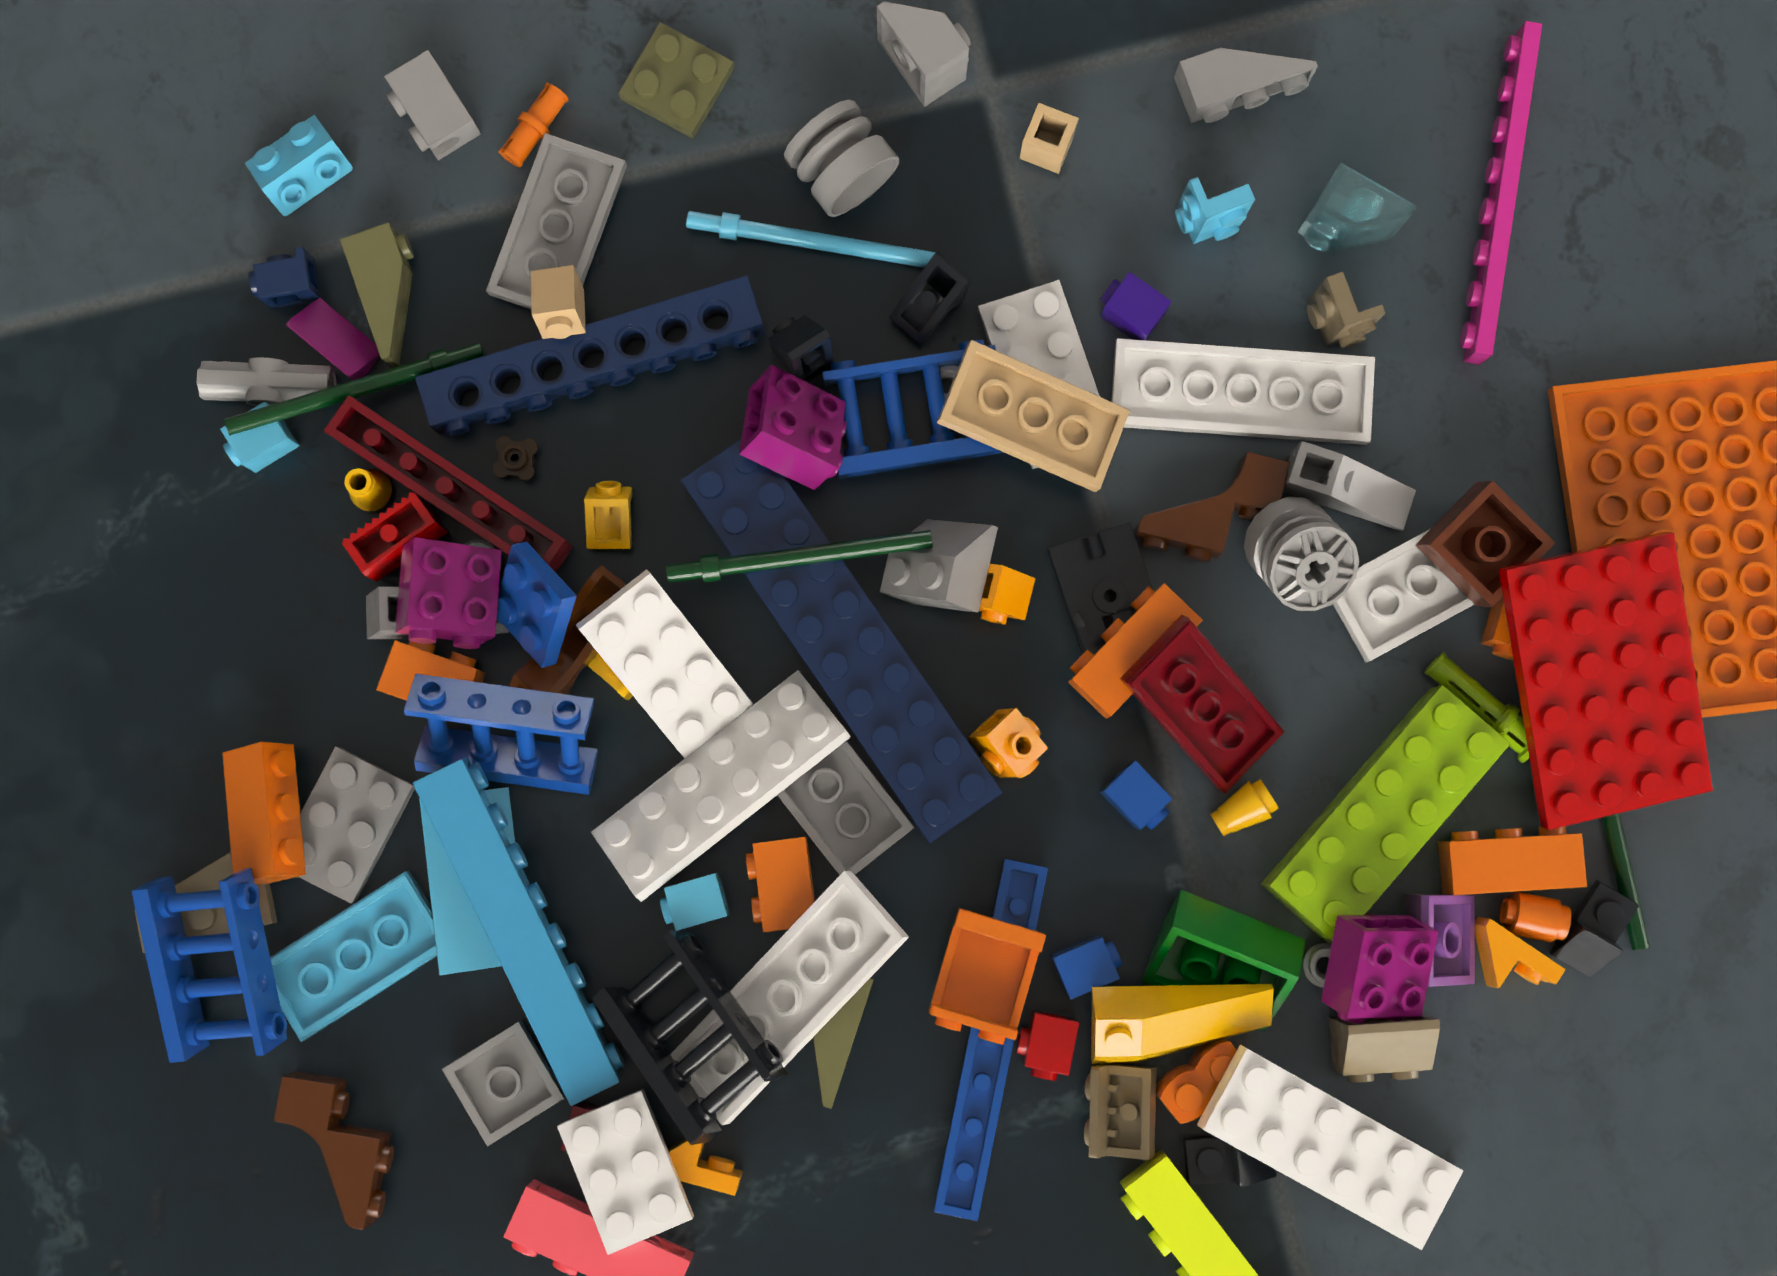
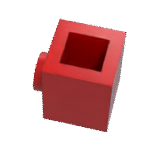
M1032 1009L1029 1028L1021 1027L1016 1048V1054L1023 1055V1065L1031 1068V1076L1052 1081L1057 1080L1058 1074L1069 1076L1079 1022L1075 1018Z

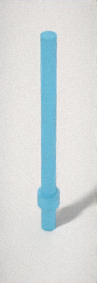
M689 211L686 221V228L719 233V238L737 240L738 237L921 268H925L936 253L741 220L740 215L723 212L722 216Z

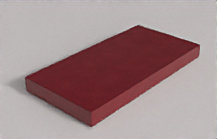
M1181 615L1120 678L1209 781L1224 794L1285 732L1195 624L1184 615Z

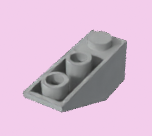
M1217 48L1180 61L1174 79L1190 122L1194 123L1204 119L1205 123H1211L1224 118L1229 114V110L1244 105L1245 109H1252L1267 102L1269 96L1284 92L1286 96L1301 92L1309 86L1318 65L1316 61Z
M1301 441L1291 451L1283 493L1295 497H1304L1319 505L1401 532L1404 530L1416 492L1415 489L1343 454Z

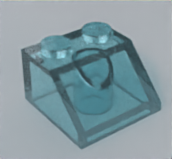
M1340 163L1322 189L1297 233L1303 235L1306 243L1317 250H1329L1332 253H1338L1391 240L1412 216L1417 206L1347 165Z

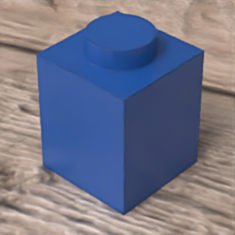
M1136 760L1131 761L1100 791L1135 830H1141L1145 825L1152 830L1169 814V810L1165 806L1172 798Z
M1099 935L1050 955L1065 993L1070 1000L1092 991V987H1102L1120 979L1116 968L1122 966V962L1117 949L1112 941L1105 943L1103 937Z

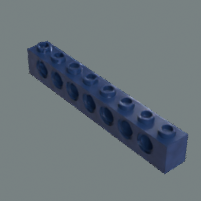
M748 275L585 325L586 333L570 335L563 339L541 338L415 377L429 426L439 435L444 433L445 437L458 436L470 430L469 425L486 421V424L504 422L511 418L512 412L527 408L530 412L543 410L553 404L552 400L567 395L570 399L585 397L594 392L593 387L606 383H610L611 386L624 385L635 379L634 375L648 370H651L654 374L662 373L675 368V362L690 357H692L693 361H701L715 356L719 348L732 344L734 348H743L755 344L758 341V336L765 335V330ZM720 313L728 317L727 324L719 330H711L706 327L707 319L713 314ZM681 326L687 329L683 340L677 343L665 340V334L671 327ZM638 338L645 341V347L638 355L631 356L624 353L625 345L630 340ZM593 351L604 353V359L598 367L586 368L583 366L584 358L588 353ZM548 365H562V373L556 380L545 381L542 379L543 371ZM511 376L520 377V386L514 393H502L501 387L507 378ZM469 389H478L479 398L476 403L469 407L461 406L460 400L463 393Z

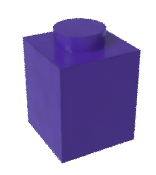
M1129 272L1122 283L1114 279L1100 300L1105 303L1100 317L1132 340H1147L1167 312L1172 301Z

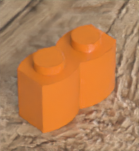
M1227 1039L1200 1045L1191 1055L1188 1064L1171 1069L1156 1084V1096L1180 1124L1197 1119L1206 1109L1237 1051Z

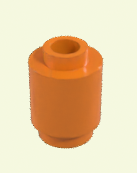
M1515 891L1510 898H1504L1502 901L1499 920L1501 924H1505V929L1515 936L1552 943L1555 939L1563 941L1567 937L1571 925V909L1567 905H1562L1559 899Z

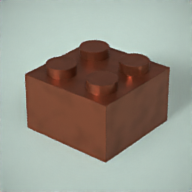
M1492 480L1476 482L1415 546L1476 606L1494 607L1503 597L1499 568L1540 560L1555 542Z

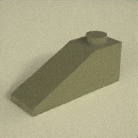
M388 222L342 238L340 242L381 360L392 369L399 367L401 361L413 276L408 260L414 258V254L406 234L399 235Z
M871 976L813 1037L823 1107L832 1109L874 976Z

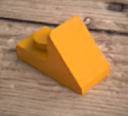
M1477 917L1475 920V937L1484 981L1487 986L1500 988L1515 964L1517 966L1514 971L1535 985H1538L1540 980L1557 984L1566 969L1492 919Z
M686 1138L668 1148L680 1181L733 1196L736 1195L743 1171L734 1168V1161L719 1156H709L708 1161L702 1160L701 1155L705 1143L690 1145Z

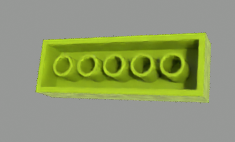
M1443 685L1428 689L1260 885L1326 943L1332 944L1337 915H1365L1511 743Z

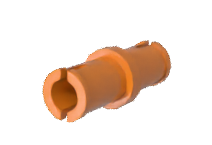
M547 82L527 112L522 111L518 116L519 124L503 147L499 149L498 153L512 165L521 168L540 138L543 139L545 133H550L548 127L564 104L568 102L569 98L556 86Z

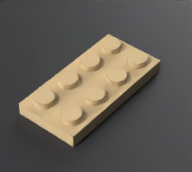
M971 340L967 344L936 423L1086 489L1097 492L1101 489L1130 410Z

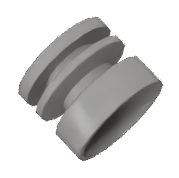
M849 99L832 105L810 120L789 142L784 152L785 161L791 168L797 169V176L801 181L810 182L815 180L811 193L827 215L831 217L844 214L869 198L890 178L899 165V157L882 136L874 135L868 137L872 129V123L868 118L861 116L859 106L855 101Z
M1286 497L1270 503L1256 514L1246 531L1244 550L1247 562L1283 605L1297 611H1316L1330 606L1347 593L1356 579L1359 556L1355 543L1317 503L1304 497Z

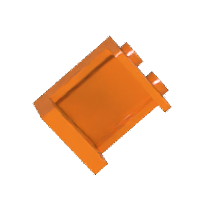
M958 907L928 1009L930 1015L936 1016L935 1024L959 1032L961 1031L962 1024L979 1029V1038L1004 1045L1005 1038L1016 1040L1018 1024L1039 952H1042L1046 934Z

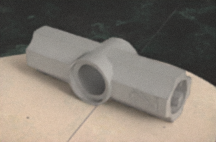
M264 357L250 358L248 363L202 361L200 368L197 369L196 378L201 399L241 401L252 406H258L263 402L272 405L337 385L335 369L332 366L288 364V362L280 359Z

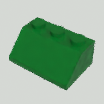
M1180 890L1164 920L1142 982L1151 986L1272 984L1274 989L1273 1020L1300 977L1305 939ZM1268 1027L1261 1028L1260 1030L1266 1031Z

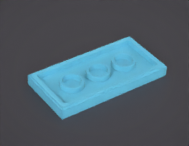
M509 787L484 790L490 803L498 802L508 821V826L503 828L510 844L515 843ZM419 798L439 975L500 967L502 965Z
M405 871L270 957L281 1010L301 1042L312 1037L437 956L432 908L410 871Z

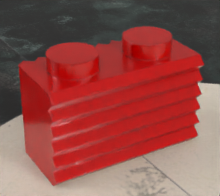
M409 492L408 498L402 497L401 503H394V508H387L386 513H380L379 519L372 518L371 524L365 523L364 529L358 528L357 534H350V539L343 538L342 545L364 576L378 582L401 566L402 546L412 538L438 540L447 534L448 531L428 502L416 493Z

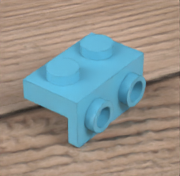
M315 115L294 125L287 134L270 146L261 148L254 157L245 162L261 190L283 216L291 214L353 169Z
M1196 177L1188 181L1178 203V209L1175 210L1177 223L1183 234L1189 233L1193 244L1213 236L1216 241H1220L1236 234L1240 230L1238 226L1247 218V213L1255 198L1249 184L1207 199L1200 180Z

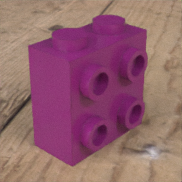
M771 364L749 388L739 455L815 490L828 477H834L841 467L843 456L840 454L841 439L846 430V421H844L846 402Z
M417 537L412 538L402 546L395 633L409 635V641L415 643H436V638L453 640L454 647L463 649H478L480 644L494 638L502 550Z
M1337 915L1321 1001L1337 1011L1339 1018L1352 1023H1363L1365 1018L1401 1021L1402 1017H1422L1439 931L1411 915Z

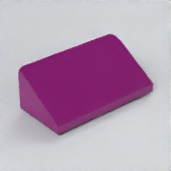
M321 298L315 300L286 323L291 330L351 380L365 377L381 358L376 344Z

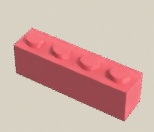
M535 1179L526 1186L503 1236L513 1242L511 1246L516 1251L531 1257H536L537 1253L554 1260L552 1265L557 1270L574 1276L578 1272L586 1276H685L695 1253L658 1235H654L608 1255L588 1204Z

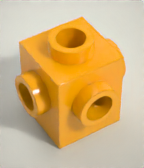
M1017 708L997 709L968 737L981 754L979 759L988 772L999 778H1023L1038 766L1039 761L1037 758L1048 749L1040 739L1041 732L1037 725L1029 718L1022 716Z

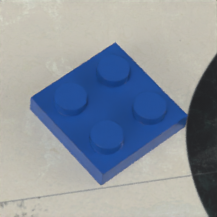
M527 541L513 544L498 594L497 619L508 629L541 668L554 665L559 657L577 595Z

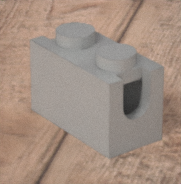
M426 50L384 76L392 88V91L386 94L400 117L407 113L415 125L409 128L408 131L422 152L430 148L439 161L481 135L473 119L429 50Z

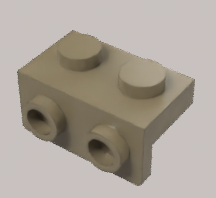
M1343 272L1326 277L1309 299L1310 305L1307 306L1310 323L1315 330H1320L1325 346L1329 347L1340 343L1342 349L1366 340L1365 334L1376 329L1375 324L1385 314L1383 305L1358 312Z
M1100 1064L1091 1067V1073L1088 1074L1085 1082V1095L1087 1100H1090V1115L1084 1127V1141L1089 1146V1158H1101L1104 1156L1141 1160L1155 1158L1157 1067L1124 1064Z

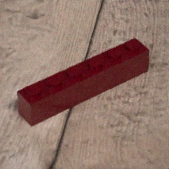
M348 395L324 429V432L507 555H509L513 544L527 541L556 573L574 548L564 538L350 395Z

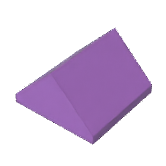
M1405 893V915H1411L1439 931L1428 987L1475 984V895Z

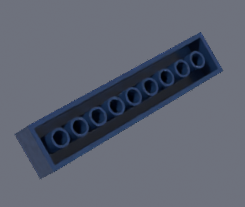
M741 439L681 479L685 489L731 556L830 543L783 475L739 455ZM842 560L744 573L929 844L1003 793Z

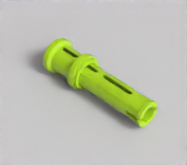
M1441 652L1430 663L1424 673L1427 676L1429 675L1439 685L1446 687L1511 743L1509 747L1517 753V759L1521 763L1526 762L1529 759L1523 717L1519 715L1520 709L1511 704L1505 706L1480 685L1477 680L1448 658L1444 652Z

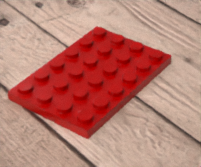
M1660 532L1499 568L1540 827L1552 830L1713 791L1674 532Z

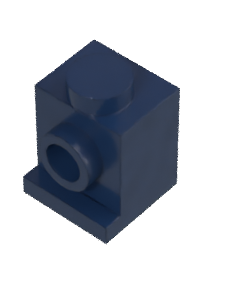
M303 247L294 249L295 257L287 254H278L266 258L264 263L253 264L254 271H250L248 275L251 291L255 297H258L269 308L274 309L313 302L321 298L315 259Z

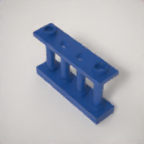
M973 340L984 345V340ZM970 341L958 344L959 350L863 366H856L855 360L830 364L831 371L823 372L824 385L838 384L840 399L846 402L844 421H846L845 434L848 449L844 450L845 457H843L838 471L839 479L1004 453L970 437L956 439L955 432H950L949 428L936 423L945 402L940 367L959 365ZM995 345L987 346L993 350H996ZM923 371L933 435L929 436V444L913 446L912 439H907L897 375ZM880 377L890 442L886 443L887 450L870 453V447L865 446L855 381Z
M415 674L404 707V714L427 718L428 725L424 727L414 759L416 771L434 773L468 757L471 764L476 762L480 764L488 781L590 794L598 762V749L579 747L578 739L585 740L594 706V698ZM446 721L471 724L472 732L447 728ZM490 727L515 730L516 738L491 734ZM534 733L560 737V744L536 741Z
M251 868L242 869L219 881V890L178 894L173 876L156 878L131 891L169 1063L187 1061L210 1045L209 1040L252 1037L256 1056L266 1055L287 1040V1022L285 1015L281 1011L259 907V890L254 883ZM224 907L230 933L187 937L181 911ZM234 951L239 976L208 979L195 978L191 954ZM243 994L248 1019L206 1022L204 1020L199 997Z

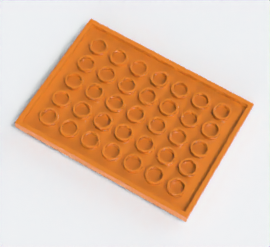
M1777 360L1552 386L1547 392L1571 551H1580L1665 531L1674 532L1702 718L1777 709Z

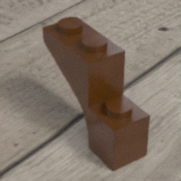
M1247 452L1240 459L1236 476L1228 490L1215 497L1145 515L1135 528L1136 539L1143 540L1142 546L1145 548L1167 552L1169 546L1185 550L1184 556L1186 558L1210 562L1211 557L1217 558L1224 552L1233 510L1239 511V518L1252 522L1256 514L1267 505L1281 500L1290 462Z
M602 565L596 569L576 597L557 663L541 668L531 657L514 674L509 687L569 695L580 671L598 654L576 624L625 587L624 581Z
M297 1071L282 1076L274 1122L300 1128L315 1139L322 1150L346 1224L351 1228L364 1230L375 1222V1218H380L384 1210L386 1191L381 1190L383 1173L390 1171L394 1157V1146L389 1145L391 1132L339 1124L340 1119L343 1120L346 1117L350 1103V1093L345 1092L346 1079Z

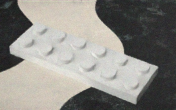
M1117 338L1114 351L1111 402L1130 410L1124 428L1367 445L1371 442L1375 357Z
M797 670L591 833L631 892L642 902L851 736L799 670Z
M843 871L730 992L763 1039L769 1040L778 1048L783 1057L781 1064L785 1067L909 936L852 871ZM714 1009L670 1054L674 1060L681 1061L723 1024ZM733 1039L691 1075L690 1084L699 1097L705 1098L749 1059L736 1040ZM759 1075L716 1112V1119L721 1125L730 1124L770 1081L765 1082Z
M1242 1045L1238 1047L1197 1123V1126L1420 1250L1423 1249L1463 1173V1170Z

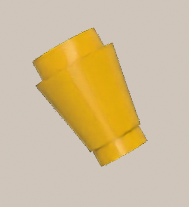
M357 468L349 471L345 477V487L352 502L358 508L364 511H376L384 507L390 500L392 485L387 475L377 469Z
M1259 779L1252 784L1250 781L1245 783L1210 815L1222 835L1226 836L1231 832L1233 833L1271 819L1270 814L1278 810L1279 807L1262 780Z

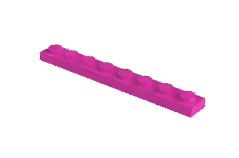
M1525 21L1515 35L1508 37L1504 49L1503 59L1509 62L1507 76L1504 75L1502 77L1497 94V100L1503 102L1501 116H1497L1491 133V141L1497 144L1495 157L1490 158L1485 173V182L1490 183L1489 196L1483 200L1479 212V224H1484L1482 239L1477 241L1473 252L1472 263L1478 266L1476 281L1473 280L1470 283L1466 297V305L1472 308L1470 321L1464 324L1460 337V347L1465 348L1463 362L1481 365L1493 355L1542 31L1541 23Z

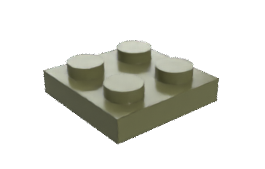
M660 22L618 95L620 100L694 139L735 68L734 61Z

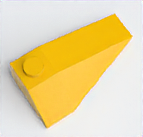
M1273 985L1092 987V1064L1139 1063L1271 1026Z

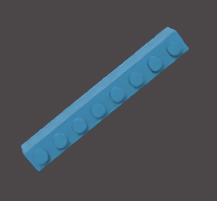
M465 757L413 782L421 802L570 1106L619 1083L622 1076L620 1068L625 1066L623 1056L616 1043L608 1044L601 1028L606 1026L603 1015L594 1002L588 1004L581 988L586 986L584 976L577 963L569 964L563 953L562 948L567 946L565 937L556 922L549 924L542 908L547 906L545 896L537 882L530 885L523 871V868L528 866L526 857L517 842L510 844L503 828L508 826V821L498 802L491 804L483 789L489 786V783L478 762L471 764L469 758Z

